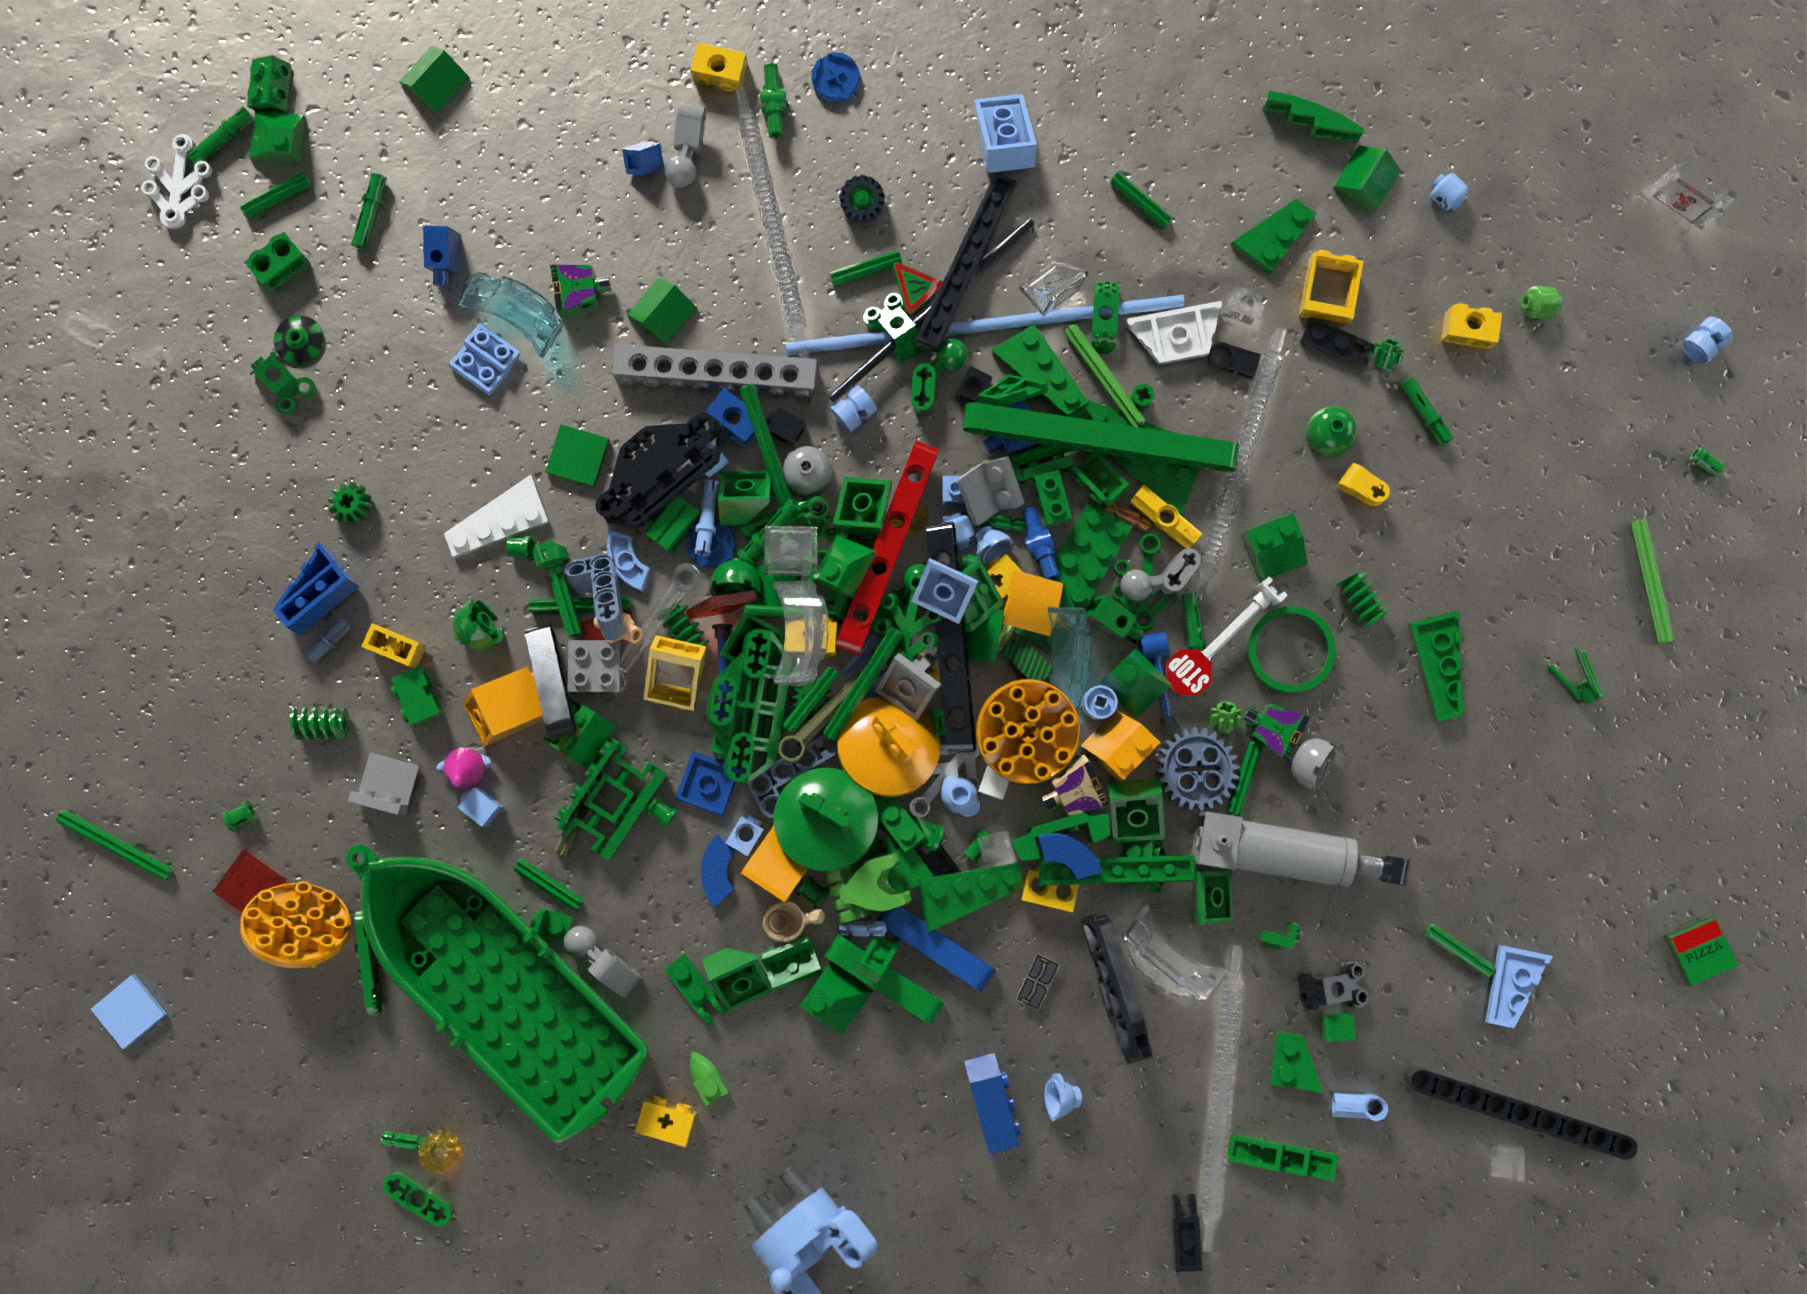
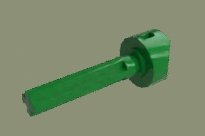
M553 541L538 544L533 548V559L536 569L540 571L548 570L567 638L578 637L582 634L564 571L561 567L570 561L567 548Z

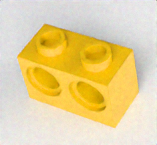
M1034 866L1033 870L1027 869L1020 900L1073 912L1079 885H1068L1070 894L1064 899H1060L1056 894V889L1059 885H1045L1043 891L1036 893L1031 889V882L1033 879L1038 878V866Z

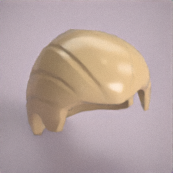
M779 901L767 909L762 925L765 933L771 939L777 942H789L796 939L802 933L805 925L823 923L825 913L820 909L810 913H803L795 903Z

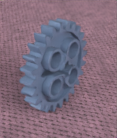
M1194 727L1189 735L1188 731L1184 729L1181 731V737L1176 733L1172 735L1174 743L1169 740L1164 742L1168 750L1160 749L1158 751L1163 758L1157 759L1155 762L1162 765V767L1155 770V773L1162 774L1161 784L1165 783L1166 785L1162 793L1170 791L1171 795L1168 800L1172 801L1177 798V807L1187 803L1188 811L1192 810L1194 805H1196L1197 811H1203L1205 804L1207 809L1210 810L1213 808V801L1217 805L1223 803L1220 796L1226 799L1230 797L1227 789L1233 790L1236 788L1231 783V780L1239 779V776L1233 774V770L1240 767L1239 765L1232 764L1237 755H1229L1228 752L1233 748L1232 745L1228 747L1223 746L1226 738L1217 741V732L1207 736V728L1202 729L1200 734H1198L1197 728ZM1205 749L1213 753L1214 760L1212 763L1204 759ZM1179 751H1184L1188 754L1189 760L1187 764L1180 762L1178 758ZM1195 765L1198 768L1218 766L1219 771L1205 770L1197 773V771L1177 773L1175 768H1191ZM1207 775L1215 778L1216 785L1214 788L1207 786L1205 781ZM1182 776L1189 778L1191 782L1189 789H1184L1181 786L1180 779Z

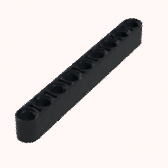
M1411 1067L1404 1074L1406 1086L1420 1094L1598 1152L1629 1160L1636 1155L1638 1150L1636 1141L1620 1132L1420 1067ZM1422 1073L1424 1082L1416 1087L1414 1078ZM1443 1082H1447L1449 1090L1446 1094L1441 1095L1439 1091L1440 1085ZM1472 1090L1474 1098L1471 1102L1466 1103L1465 1094ZM1497 1098L1499 1106L1496 1110L1492 1111L1490 1103L1493 1099ZM1522 1106L1524 1115L1517 1119L1515 1115L1516 1110ZM1548 1115L1549 1123L1547 1126L1542 1127L1541 1119L1543 1116ZM1573 1123L1574 1131L1571 1135H1567L1566 1128L1569 1124ZM1598 1131L1599 1140L1593 1144L1592 1135ZM1624 1140L1625 1146L1622 1151L1618 1152L1617 1144L1619 1141Z

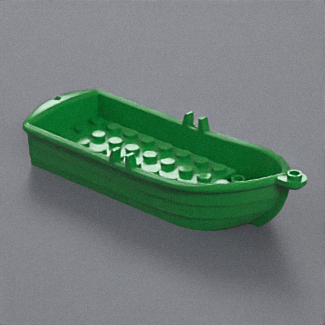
M355 845L348 850L346 863L361 878V911L370 945L385 972L436 1024L435 1030L437 1032L443 1031L452 1040L450 1045L460 1048L555 1143H564L583 1133L609 1113L610 1110L604 1106L603 1099L610 1098L614 1104H617L638 1076L649 1052L647 1044L520 916L493 890L476 877L454 866L429 859L414 857L380 859L365 845ZM358 854L363 856L361 863L357 861Z

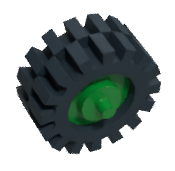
M865 175L853 176L852 179H848L841 188V194H839L841 208L849 218L857 222L874 220L878 214L880 215L885 205V194L881 185L874 178Z

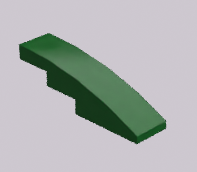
M1268 90L1264 98L1263 110L1287 113L1286 123L1310 126V136L1358 143L1364 133V128L1318 103Z
M1232 1133L1227 1154V1161L1329 1181H1335L1339 1158L1337 1153Z

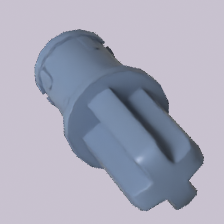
M339 618L324 634L321 633L319 635L320 638L304 654L312 662L318 664L327 652L332 648H336L335 644L350 630V625L344 619Z

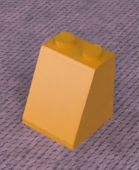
M528 667L471 689L462 702L484 748L543 720L534 673H530Z
M1115 710L1080 747L1116 782L1124 780L1160 742L1141 723Z
M773 826L741 874L783 902H786L808 869L798 865L786 855L779 845Z

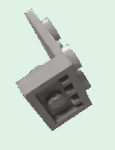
M1008 456L984 460L957 479L960 492L963 495L968 514L974 526L980 525L999 510L1017 508L1025 503Z
M568 640L567 692L571 694H582V692H619L621 642Z
M370 753L359 791H351L348 801L396 815H406L420 766Z

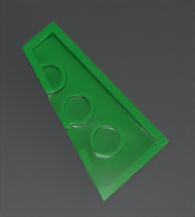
M1034 324L992 349V354L997 359L1000 358L1011 371L1017 373L1020 377L1047 382L1048 392L1041 395L1062 415L1071 417L1089 406V401Z
M1460 610L1408 624L1436 722L1463 716V687L1460 674L1462 659L1460 658L1459 643H1461V632H1459Z
M1020 862L919 879L926 931L931 932L1024 888Z

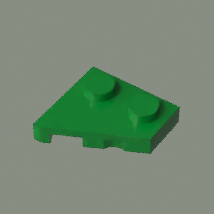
M1008 374L978 394V402L1005 407L1048 392L1047 382Z
M981 560L973 561L960 572L978 580L976 589L963 614L966 631L975 630L1004 604Z
M1276 1031L1269 1084L1321 1093L1322 1088L1304 1036Z

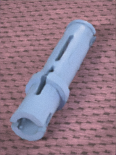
M712 480L704 481L700 519L695 529L697 540L694 553L699 556L702 550V556H710L712 536L716 532L714 521L720 485L718 481H714V485H712Z

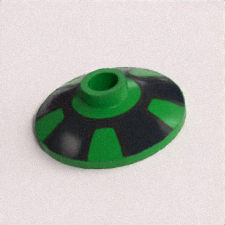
M296 315L285 319L277 327L274 334L275 350H278L277 353L283 360L291 364L303 365L315 360L324 347L325 339L322 328L315 320L307 316ZM300 334L299 340L293 341V336Z

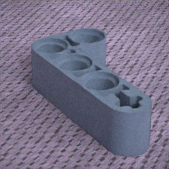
M600 554L568 563L564 571L572 592L575 594L593 592L595 614L603 638L606 640H616L622 637L625 633L619 579L611 556Z
M823 735L805 746L804 752H810L813 755V762L809 766H802L799 761L787 763L780 759L749 782L750 791L765 816L773 818L774 814H770L767 811V803L773 799L778 800L780 796L778 789L788 784L800 774L813 770L838 755L837 740H830ZM825 740H828L830 743L835 742L836 745L833 746L834 751L832 753H829L827 750L821 752L820 754L823 758L818 760V756L812 747L816 745L817 749L820 750L825 746ZM799 749L790 753L786 757H797V755L799 754ZM783 764L788 765L791 770L790 775L785 779H780L777 776L778 767ZM759 777H765L768 781L767 788L761 792L757 791L754 787L755 780Z

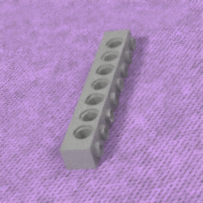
M615 344L612 374L616 380H619V383L632 385L636 381L644 382V385L653 387L663 383L669 384V387L684 388V385L694 386L698 390H709V387H716L720 391L725 388L729 392H733L734 389L754 384L757 394L759 391H769V394L775 396H783L784 393H794L796 397L807 398L809 394L815 395L818 365L817 359ZM638 362L646 363V367L642 371H635L634 367ZM663 364L672 365L667 373L659 372V368ZM691 365L697 367L694 374H684L686 367ZM718 367L722 369L721 374L717 377L709 375L712 368ZM739 369L747 371L746 376L742 379L734 377V373ZM764 371L772 373V377L766 381L759 379V375ZM788 373L797 375V379L791 383L786 382L784 377Z

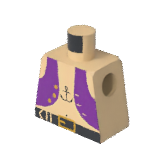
M1085 755L1078 757L1059 774L1050 778L1055 791L1041 797L1048 811L1062 805L1068 816L1109 804L1091 763Z

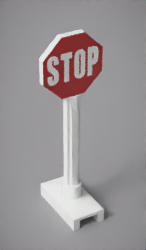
M1270 577L1263 580L1255 588L1258 594L1253 598L1254 602L1204 651L1178 650L1166 662V679L1172 684L1170 687L1178 695H1200L1212 683V662L1210 659L1259 610H1264L1269 604L1275 606L1287 596L1285 592L1276 595L1277 591L1272 586L1268 587L1273 581Z

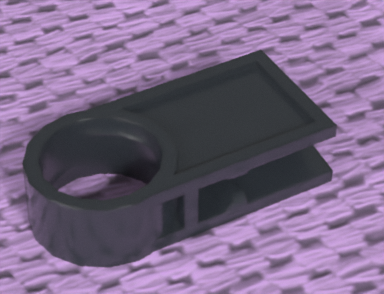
M1219 342L1211 347L1207 359L1209 364L1215 369L1253 379L1261 354L1225 342ZM1216 348L1225 349L1229 353V361L1224 364L1215 362L1212 357V351Z

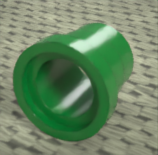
M533 536L509 538L506 543L507 556L523 558L524 561H532L533 548L536 546L535 538Z

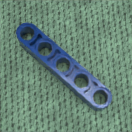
M901 906L882 911L876 920L883 921L888 931L981 992L996 971L993 967L936 929L931 932L926 931L925 922Z

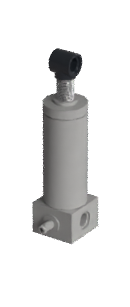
M1197 812L1191 855H1195V864L1229 870L1238 869L1346 888L1351 885L1356 873L1377 877L1378 880L1385 883L1408 885L1410 859L1384 856L1378 859L1358 855L1357 841L1353 838L1242 820V817L1219 813Z

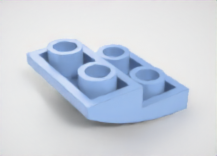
M479 324L464 340L465 346L449 362V367L490 396L511 370L520 356V351L482 324Z

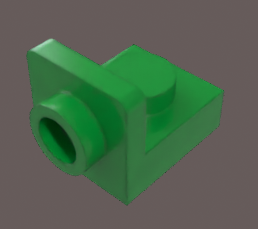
M540 908L539 912L534 913L530 926L533 927V930L538 935L564 942V937L570 930L574 917L547 908Z

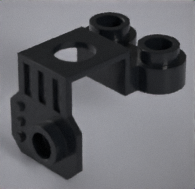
M1345 961L1340 967V973L1332 977L1315 978L1312 973H1300L1298 983L1302 1005L1306 1010H1318L1319 1005H1331L1346 1002L1352 1008L1364 1007L1369 1001V994L1364 988L1357 986V981L1361 980L1364 976V967L1358 961ZM1334 982L1337 983L1339 997H1335L1332 994L1331 987Z

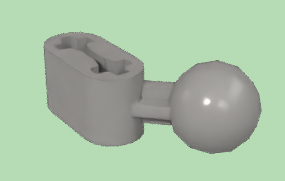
M682 102L678 107L674 149L678 150V154L671 158L665 166L666 179L677 188H685L691 185L696 177V167L691 159L693 153L700 154L706 121V107Z
M1191 548L1182 550L1172 559L1161 575L1149 576L1144 571L1135 569L1128 571L1121 579L1120 589L1122 594L1131 601L1139 602L1145 600L1151 591L1161 590L1165 594H1173L1181 590L1201 563L1200 554ZM1188 557L1190 559L1189 565L1181 569L1185 562L1184 558ZM1177 574L1173 582L1175 585L1170 586L1168 584L1170 582L1169 578Z
M576 926L570 929L564 937V947L567 953L573 958H586L592 964L588 968L589 972L619 996L625 998L642 978L640 974L610 950L605 949L602 952L596 947L597 938L592 929L587 926Z

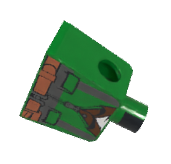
M1106 594L1093 596L1080 617L1115 640L1126 637L1133 643H1136L1143 634V630L1134 625L1137 617Z

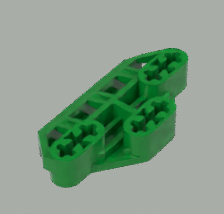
M755 629L749 631L744 638L742 653L713 680L710 686L706 717L726 754L724 774L728 779L736 782L749 783L776 763L792 659L775 634L769 630ZM759 634V639L763 640V643L757 646L756 653L763 652L762 656H748L749 651L754 652L756 649V643L752 642V638L757 637ZM771 642L780 652V656L776 655L774 658L775 666L768 665L772 650ZM755 656V664L759 665V669L754 670L752 674V669L748 668V663H753ZM765 678L776 679V681L771 680L768 701L772 702L761 701L764 700L767 682ZM725 681V686L729 687V692H724L723 700H729V703H722L721 711L725 712V717H721L718 721V717L714 716V711L720 709L721 703H714L715 698H722V691L718 690V685H723ZM759 714L771 715L770 717L765 716L762 737L767 738L756 737L758 736L761 715ZM742 738L744 742H747L746 747H741L740 755L746 756V760L739 758L738 763V758H732V753L739 755L740 748L735 746L736 740L740 741ZM754 750L765 751V753H759L758 759L763 765L752 772L755 758ZM738 763L739 767L743 768L742 773H737L735 777L736 774L731 771L732 766L736 767Z

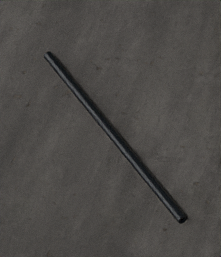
M1028 217L984 256L974 279L1035 225L1031 218ZM932 303L912 320L916 329L922 326ZM892 338L833 390L828 395V398L835 403L895 350L896 344L894 339Z

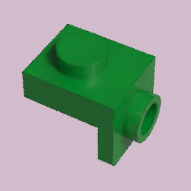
M1289 922L1285 936L1260 930L1257 940L1264 941L1263 947L1279 951L1280 946L1293 949L1294 944L1297 945L1299 942L1301 930L1298 929V923Z

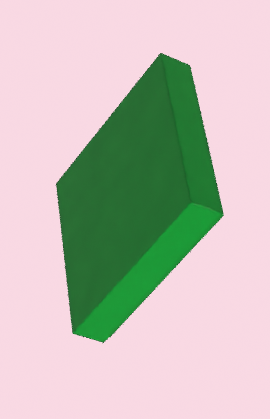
M560 424L545 472L595 488L610 442L609 438Z

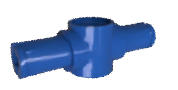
M1027 508L1022 511V515L1028 530L1026 533L1027 538H1025L1032 559H1035L1040 564L1044 577L1055 581L1060 578L1054 559V551H1057L1052 535L1049 529L1046 530V527L1042 526L1036 508Z

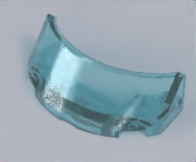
M482 272L476 273L464 283L458 306L483 311L507 321L519 329L532 342L539 354L538 356L541 358L545 357L561 332L563 324L562 320L554 315V306L544 296L526 284L512 278L502 276L500 279H495Z
M1048 607L1047 612L1052 631L1051 666L1055 672L1048 678L1047 683L1061 690L1070 699L1075 710H1078L1081 704V693L1083 688L1086 689L1091 666L1092 632L1091 626L1087 625L1088 612L1086 608Z

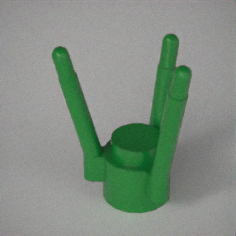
M1575 647V653L1586 676L1585 680L1577 684L1579 686L1578 690L1551 663L1547 667L1573 693L1576 700L1583 699L1584 703L1588 704L1604 696V693L1596 678L1587 652L1583 651L1581 653L1580 648Z

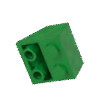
M570 697L577 733L555 740H550L548 734H546L543 740L566 757L588 768L599 755V750L606 740L608 741L617 725L575 698Z

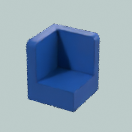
M640 142L622 149L626 174L644 176L664 168L661 143Z

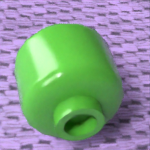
M1533 286L1523 295L1521 306L1527 317L1547 320L1553 318L1560 311L1562 297L1553 287Z

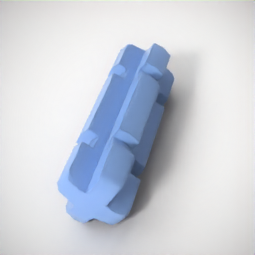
M850 921L839 925L842 936L872 937L873 934L874 937H883L887 932L883 921Z

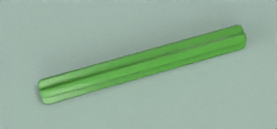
M1076 324L1069 326L1064 331L1069 341L1130 425L1141 427L1146 422L1143 415Z
M1645 519L1632 522L1631 525L1657 639L1661 644L1674 641V636L1648 522Z

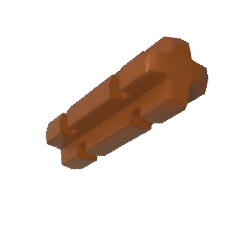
M1117 501L1110 507L1105 505L1104 510L1116 515V517L1132 525V527L1136 526L1137 530L1142 533L1148 532L1152 524L1151 520L1139 517L1140 514L1124 505L1122 507L1119 506Z

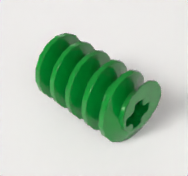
M1357 572L1336 584L1337 587L1345 585L1341 595H1351L1346 603L1356 604L1351 611L1352 613L1361 612L1356 620L1357 622L1366 621L1362 628L1381 619L1389 611L1388 608H1379L1384 602L1383 599L1374 600L1378 590H1368L1373 585V582H1363L1368 576L1367 572Z
M682 599L669 604L658 613L657 617L659 620L665 619L662 624L663 627L670 628L667 633L669 637L676 636L675 640L706 646L710 642L709 639L700 640L704 631L695 632L699 623L689 622L694 614L685 615L684 612L689 606H680L679 603Z
M293 707L290 714V728L296 740H302L303 738L312 740L314 737L316 740H323L324 738L327 740H333L334 738L343 740L349 728V714L346 708H344L342 715L339 714L338 708H334L332 715H329L328 708H323L322 714L319 715L318 708H313L311 715H309L308 709L303 708L301 715H299L297 708Z

